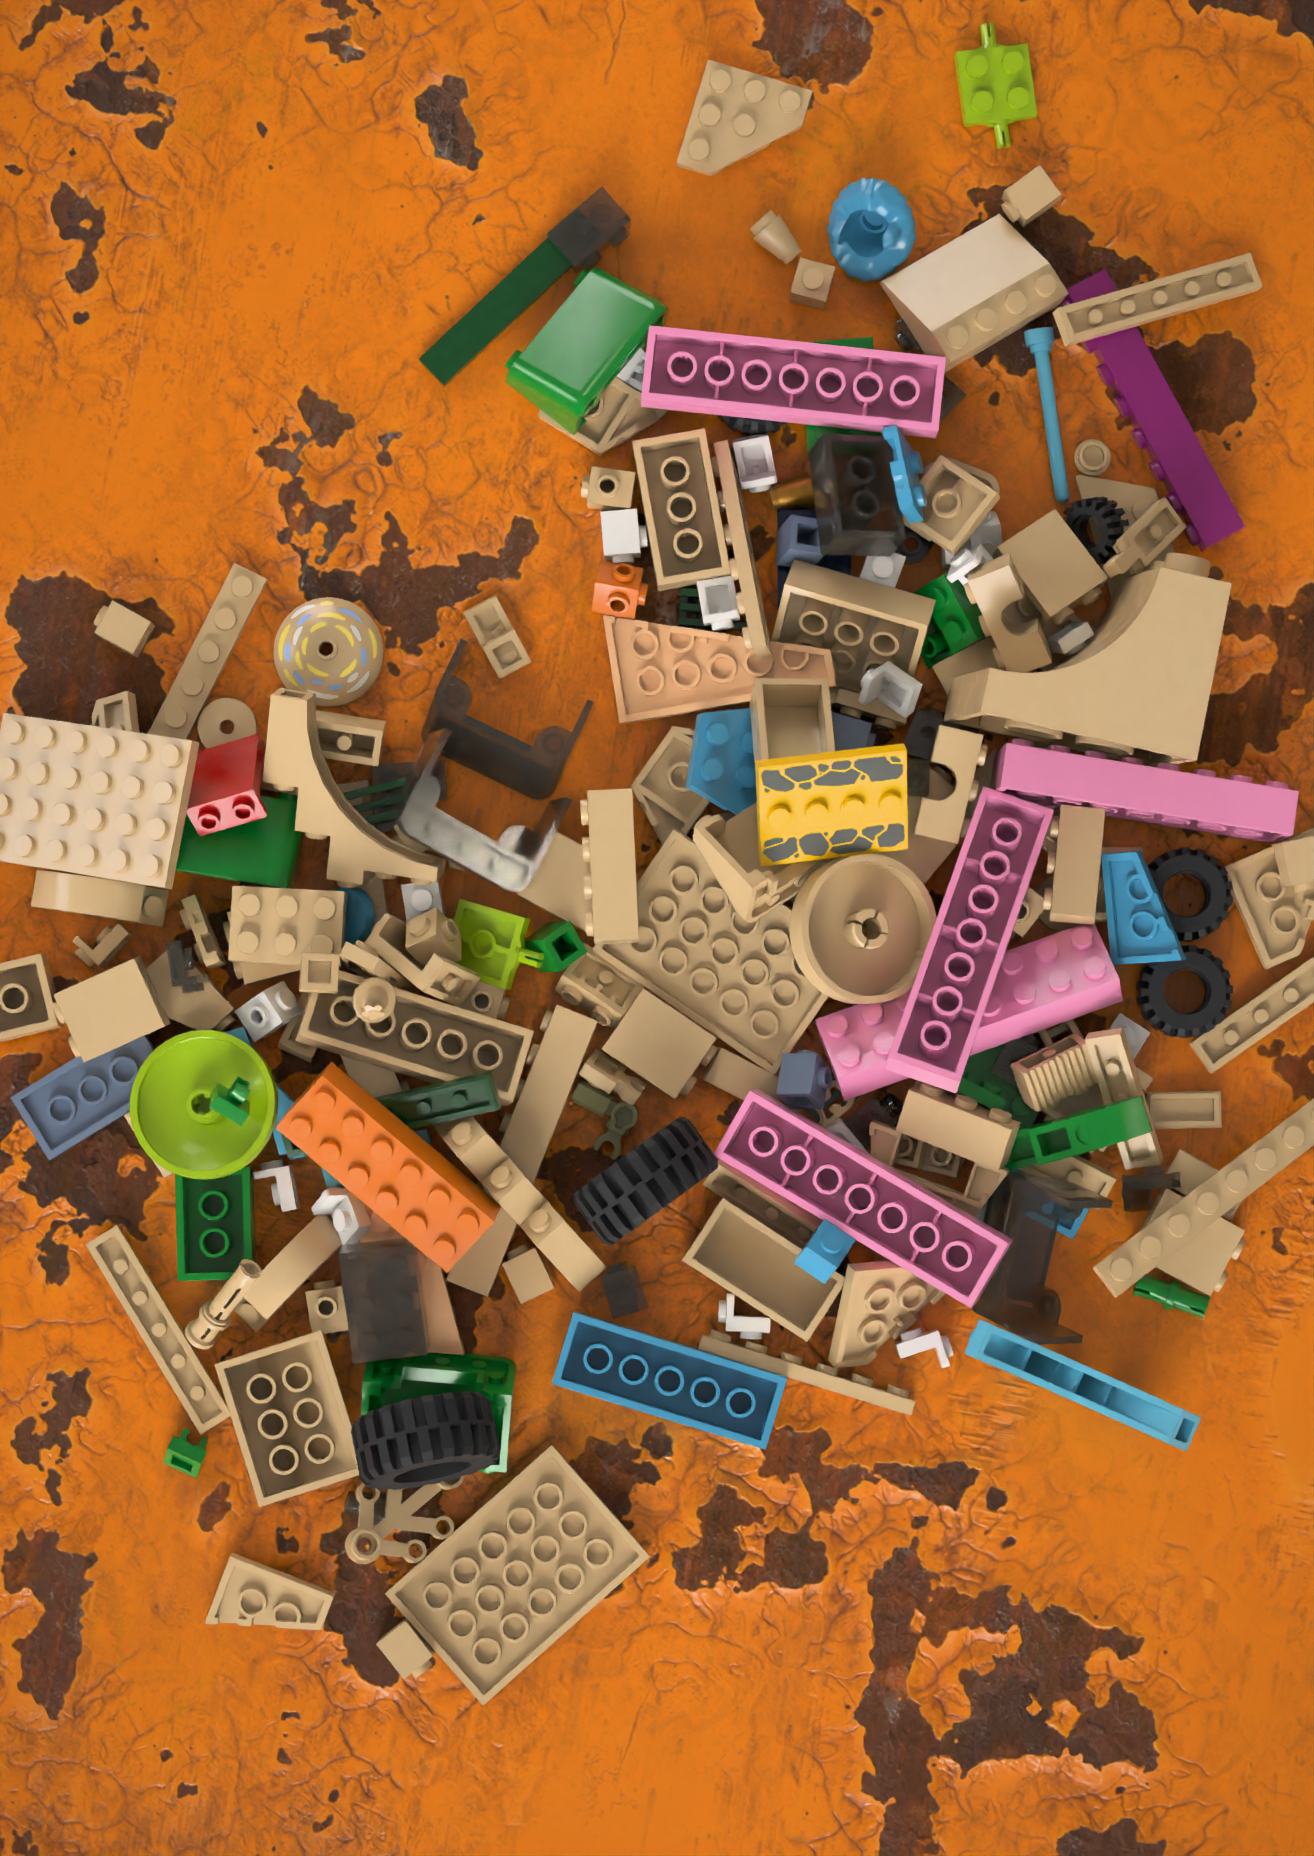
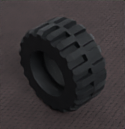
M679 1117L575 1192L574 1204L600 1240L611 1246L718 1168V1159L690 1120Z
M447 1392L388 1404L358 1417L351 1430L360 1480L370 1489L398 1490L457 1479L490 1467V1464L497 1462L501 1452L491 1401L479 1392Z

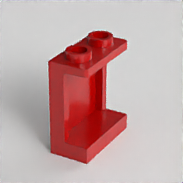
M259 733L198 751L186 814L200 836L267 816V808L260 798L261 775L264 771L266 745Z

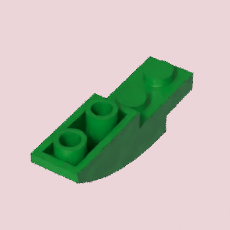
M1140 1095L1073 1112L1069 1116L1019 1128L1005 1168L1011 1171L1034 1164L1039 1166L1152 1132L1143 1096Z

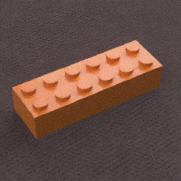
M333 1062L326 1066L292 1104L276 1126L278 1131L446 1273L495 1222L502 1207Z

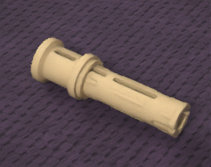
M249 1259L242 1260L216 1297L203 1303L199 1309L197 1319L190 1321L185 1328V1336L193 1346L204 1350L211 1348L215 1344L218 1332L226 1329L230 1324L231 1312L243 1299L254 1282L261 1276V1269L257 1263Z

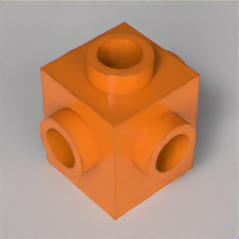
M600 560L591 611L609 614L614 617L635 619L637 605L645 606L648 584L642 583L644 568L634 567L625 563L618 564Z

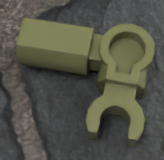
M581 1078L570 1101L601 1117L604 1114L609 1115L605 1124L609 1129L606 1133L597 1137L594 1143V1150L598 1151L602 1142L611 1141L615 1148L611 1159L615 1160L622 1150L620 1139L622 1136L627 1137L637 1122L638 1109L635 1104L630 1105L623 1100L619 1102L612 1100L613 1094H608L602 1089L594 1088Z

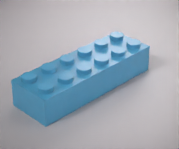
M574 1310L551 1384L766 1450L787 1377Z

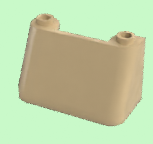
M757 802L728 821H725L719 814L713 816L706 815L694 826V843L737 913L748 923L758 920L798 894L801 886L815 870L827 862L837 859L829 858L761 867L758 856Z

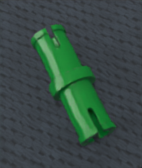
M1147 1275L1135 1283L1132 1295H1138L1164 1304V1309L1171 1310V1308H1175L1198 1316L1201 1319L1204 1318L1210 1301V1296L1179 1287V1282L1172 1280L1170 1284Z

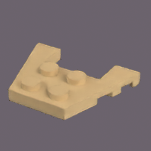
M876 1120L870 1123L871 1153L869 1155L974 1217L1009 1172V1169L1005 1167L997 1171L975 1162L965 1192H959L894 1168L893 1165L904 1134L895 1131L896 1127Z

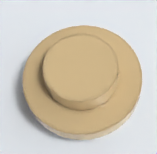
M1096 439L1083 441L1074 453L1076 468L1087 476L1102 474L1108 468L1111 461L1109 448L1102 441Z

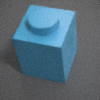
M824 1219L794 1261V1264L825 1284L838 1268L855 1242V1239Z

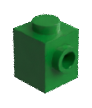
M570 921L548 922L525 939L526 949L543 953L544 960L531 957L533 960L543 962L542 966L537 968L539 972H561L587 953L585 946Z

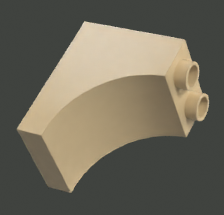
M1168 553L1165 562L1151 561L1143 568V573L1117 581L1109 606L1093 631L1094 635L1085 641L1086 646L1082 650L1068 656L1057 665L1043 672L1035 673L1009 672L989 667L952 678L943 721L1042 744L1066 746L1073 751L1085 753V751L1102 752L1107 754V758L1121 761L1122 757L1138 758L1143 760L1144 766L1157 767L1158 763L1180 764L1197 761L1232 583L1208 578L1211 562L1201 557Z

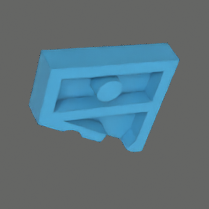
M897 425L882 428L884 440H887L893 449L894 461L889 462L895 484L899 509L909 524L924 521L922 507L927 506V496L924 486L919 484L918 474L923 473L919 451H913Z

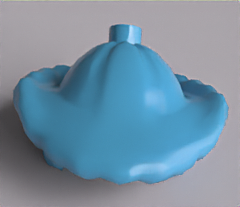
M861 178L857 182L849 183L847 188L841 190L839 198L832 205L827 226V235L829 236L832 255L849 277L857 278L862 282L879 281L886 275L894 272L896 267L908 258L917 235L915 220L911 207L907 204V198L899 193L897 187L891 186L888 181L876 178Z

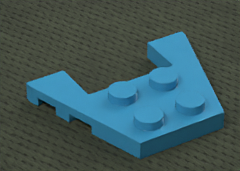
M750 708L706 712L697 715L686 787L721 809L729 810L736 815L757 802Z

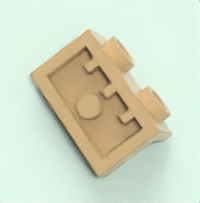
M584 943L587 953L568 966L555 990L561 994V997L567 1003L575 1006L578 1005L590 1013L592 1018L597 1020L599 1024L616 1029L644 986L592 951V947Z

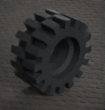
M1094 497L1071 503L1072 507L1066 508L1063 512L1068 516L1063 517V520L1097 564L1106 563L1117 554L1113 546L1117 543L1116 540L1125 533L1124 526H1129L1128 519L1121 520V516L1125 514L1123 508L1115 509L1118 503L1114 500L1108 501L1106 497ZM1091 517H1094L1101 527V540L1098 545H1094L1087 534V524Z

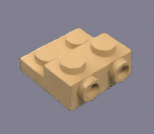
M940 454L934 463L931 462L925 467L919 484L924 486L927 496V506L922 507L924 521L909 524L899 509V504L898 510L895 513L904 525L929 542L931 540L956 556L998 502L1000 496L996 491Z

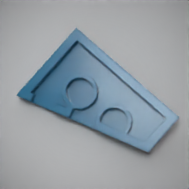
M1131 851L1101 854L1109 949L1113 965L1185 960V954L1142 852Z

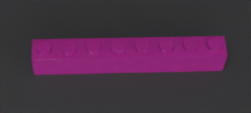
M1106 269L1068 288L1069 294L1064 298L1065 301L1062 302V307L1117 291ZM1137 326L1081 342L1088 354L1094 353L1100 364L1096 367L1099 377L1105 386L1111 384L1117 395L1114 398V403L1118 412L1123 418L1128 416L1134 427L1131 434L1140 450L1146 449L1152 460L1148 463L1152 475L1157 482L1163 480L1169 492L1166 495V499L1177 514L1180 513L1187 525L1184 533L1193 547L1198 545L1200 551L1203 552L1239 533L1245 526Z

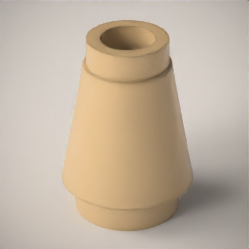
M769 210L749 229L755 236L753 240L779 260H782L785 265L802 251L781 215L776 216L772 210Z

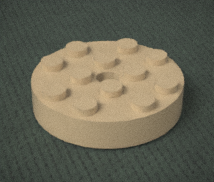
M878 854L840 857L819 867L801 886L791 911L790 941L795 959L801 971L819 991L835 1000L850 1004L882 1003L903 995L913 987L937 916L928 890L918 876L904 864ZM859 923H866L868 929L866 937L863 935L862 926Z

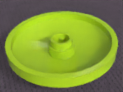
M196 1030L182 1033L158 1046L140 1067L130 1095L131 1123L135 1136L143 1150L164 1169L192 1179L207 1180L224 1177L237 1172L252 1162L269 1141L278 1114L276 1083L269 1066L262 1056L241 1039L214 1030ZM237 1076L250 1083L248 1088L250 1093L246 1100L250 1101V1113L242 1126L209 1107L210 1094L216 1085L220 1083L229 1089Z

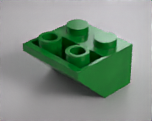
M948 572L913 592V594L936 600L921 656L928 669L986 638L978 616L982 615L978 604L970 603L965 588L958 579L953 583L947 579Z

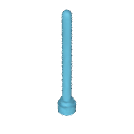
M1042 327L1024 331L1026 347H1030V353L1035 355L1055 500L1063 504L1069 500V489L1049 351H1052V344L1055 343L1053 327Z

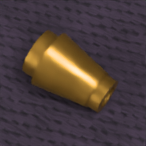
M805 472L768 489L773 510L816 507V503L824 502L818 473L809 475L808 472Z

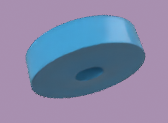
M359 887L335 888L332 891H345L347 893L345 943L347 941L355 945L357 940L365 942L370 936L375 922V912L370 897Z

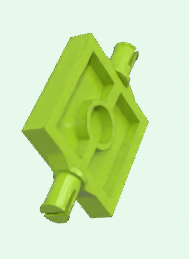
M985 23L979 26L982 46L975 50L956 51L954 54L964 127L975 125L994 127L996 148H1007L1012 146L1008 125L1016 121L1035 119L1037 117L1028 44L1011 46L997 44L994 23H989L988 26Z
M459 899L456 914L452 920L461 932V960L455 963L474 971L481 977L479 981L506 990H511L516 970L520 963L536 968L542 966L543 962L530 959V957L544 960L543 953L525 949V937L530 923L529 918L465 899Z

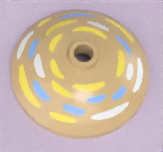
M318 598L298 606L284 619L274 642V662L281 681L287 689L316 693V706L339 707L359 699L373 686L383 664V641L375 622L361 607L340 598ZM324 643H330L333 645V652L328 656H324L320 653V647Z

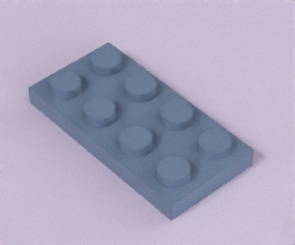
M147 1035L86 1062H83L81 1056L75 1057L10 1097L48 1160H52L130 1111V1095L135 1077L143 1062L155 1050Z

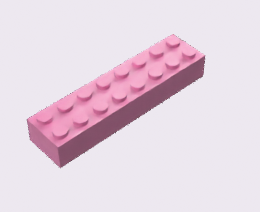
M649 325L641 407L883 433L882 428L897 425L903 435L936 438L939 429L946 357Z
M1012 739V743H1006L994 754L990 789L1038 805L1060 809L1061 805L1103 808L1107 817L1271 844L1279 843L1293 835L1299 791L1288 789V784L1284 782L1267 781L1265 786L1253 784L1251 777L1242 775H1230L1229 780L1217 778L1216 772L1211 770L1194 769L1193 773L1179 771L1180 766L1169 763H1158L1157 768L1144 766L1142 759L1133 757H1122L1121 762L1108 760L1107 754L1097 751H1085L1084 755L1070 753L1071 749L1069 747L1060 745H1049L1048 749L1035 748L1034 742L1024 739Z
M983 786L892 1043L885 1069L957 1093L1053 816V809Z
M1095 922L1094 925L1081 924L1005 952L970 1056L1123 1001L1119 976ZM912 988L890 1001L857 1004L815 1019L822 1046L844 1101L910 1078L887 1070L885 1067Z
M759 1089L749 1091L714 1152V1155L818 1218L826 1219L855 1240L970 1308L979 1300L1013 1239Z

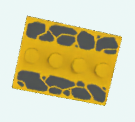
M904 743L755 760L758 856L761 867L908 849L907 749Z

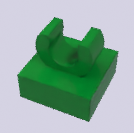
M239 1076L236 1077L229 1089L218 1083L210 1094L209 1107L242 1126L250 1113V1101L246 1100L250 1093V1089H248L250 1083Z
M185 1428L180 1433L179 1438L173 1436L167 1447L163 1463L197 1478L207 1453L205 1451L207 1437L203 1436L198 1445H192L186 1441L190 1430Z

